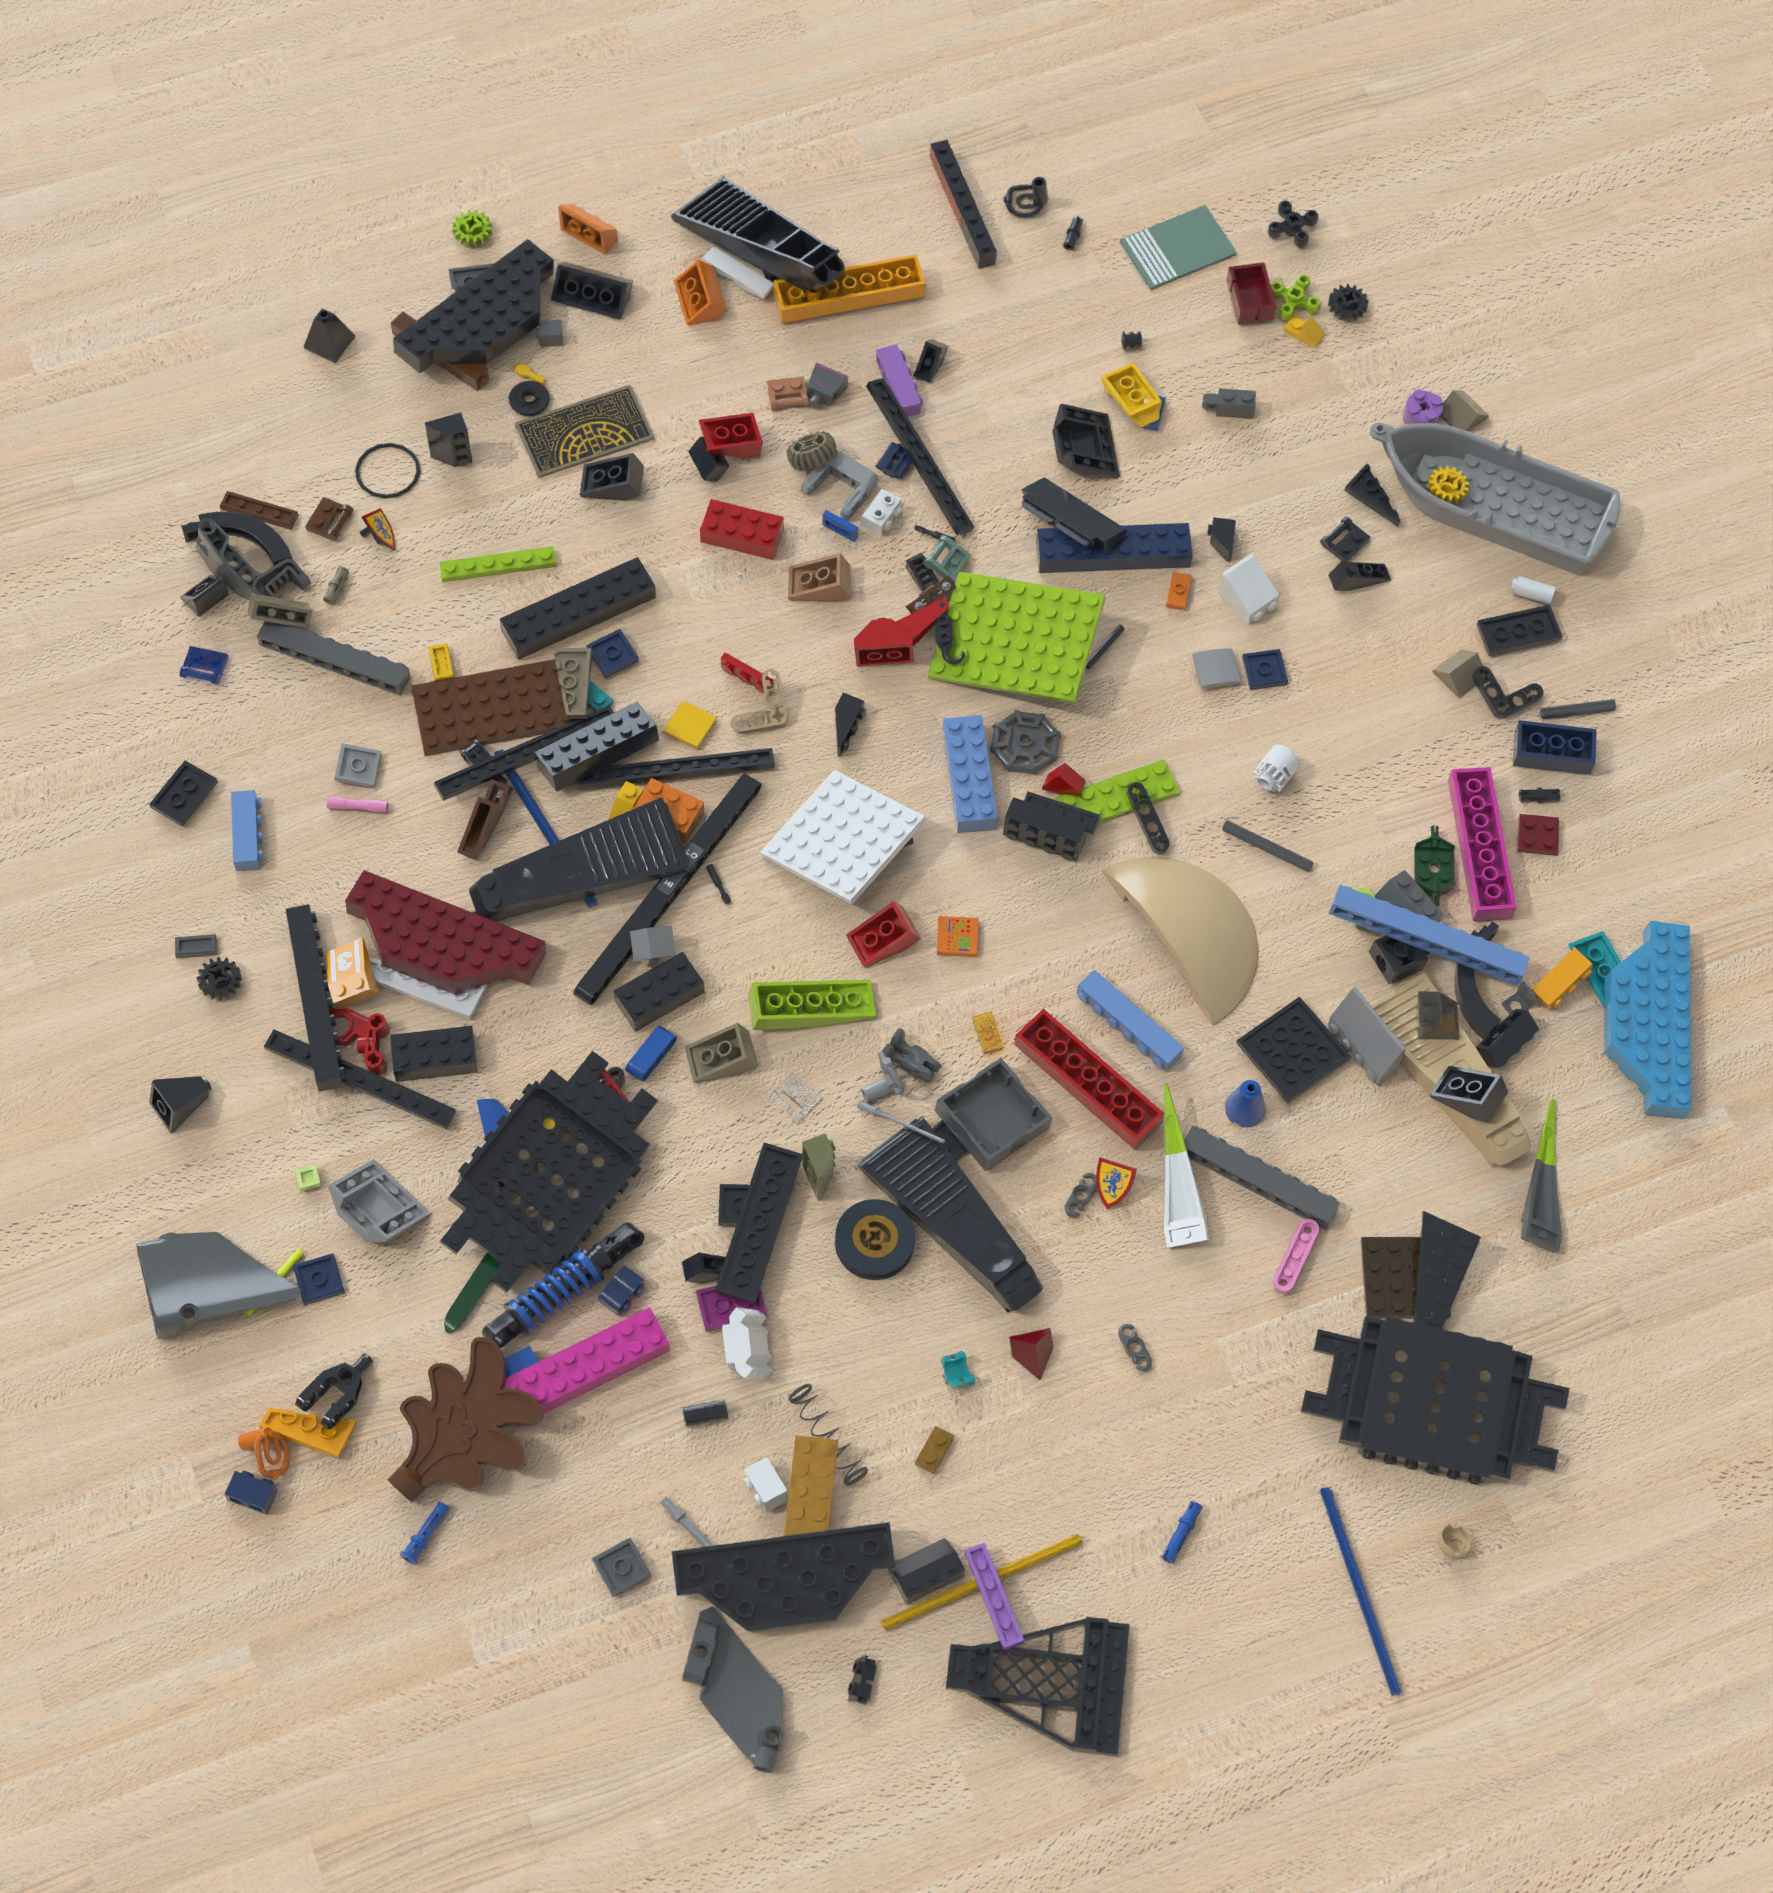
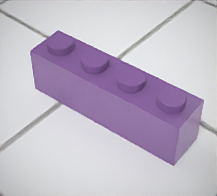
M898 344L876 349V362L881 375L907 417L920 414L923 400L921 395H918L916 392L917 385L915 380H912L910 377L911 370L909 365H906L904 362L905 355L903 350L900 351Z

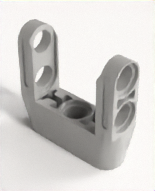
M837 450L836 456L831 461L816 467L803 482L801 491L809 495L814 493L830 474L855 489L844 502L840 513L842 517L848 520L867 500L879 479L873 471Z

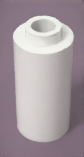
M1519 576L1518 579L1514 578L1511 589L1514 590L1513 594L1548 605L1552 601L1556 588L1555 586Z

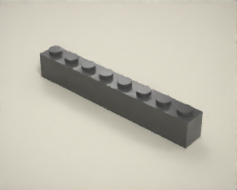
M264 621L257 634L259 646L401 696L410 679L409 668L403 663L389 661L386 657L372 655L366 650L355 649L349 644L338 643L330 637L324 638L313 631L308 632L297 626Z
M1192 1126L1184 1139L1189 1159L1303 1219H1313L1324 1230H1327L1340 1205V1202L1333 1196L1324 1195L1316 1187L1303 1184L1297 1177L1284 1174L1278 1167L1263 1163L1259 1157L1246 1154L1240 1147H1233L1227 1144L1224 1139L1208 1134L1201 1127Z

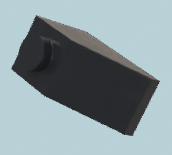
M934 339L927 340L913 376L931 383L944 361L949 346Z
M1213 517L1212 525L1208 524L1207 536H1210V544L1227 562H1231L1236 520Z
M698 1252L682 1261L685 1281L699 1284L718 1281L726 1257Z

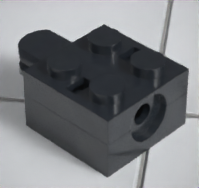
M1388 936L1374 940L1368 951L1388 984L1422 971L1428 961L1427 955L1430 954L1428 951Z

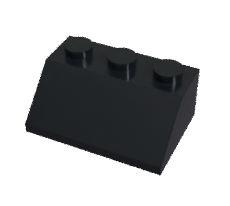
M461 412L425 422L431 458L453 467L464 466L472 462L468 430Z
M946 1538L896 1561L894 1568H888L906 1605L965 1577V1568L957 1552Z

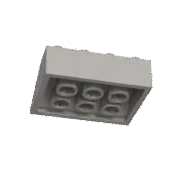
M1356 987L1352 988L1330 1016L1328 1027L1331 1033L1337 1035L1341 1040L1342 1046L1347 1051H1350L1355 1063L1358 1066H1362L1366 1071L1367 1078L1371 1082L1374 1081L1378 1086L1397 1074L1406 1048Z

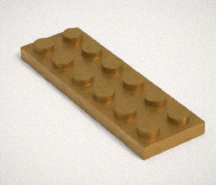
M795 1435L784 1536L829 1530L839 1440Z

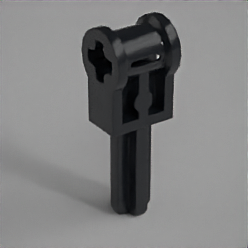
M476 739L465 750L461 749L459 751L464 761L470 766L492 757ZM503 775L493 779L507 784V780Z

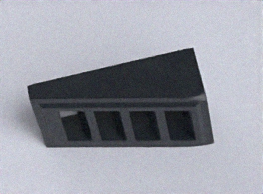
M923 553L906 560V569L921 592L929 587L924 585L933 582L935 585L939 582L933 570L924 566L923 562L926 558Z

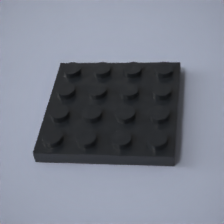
M1300 996L1237 1039L1236 1042L1287 1103L1351 1059V1055Z

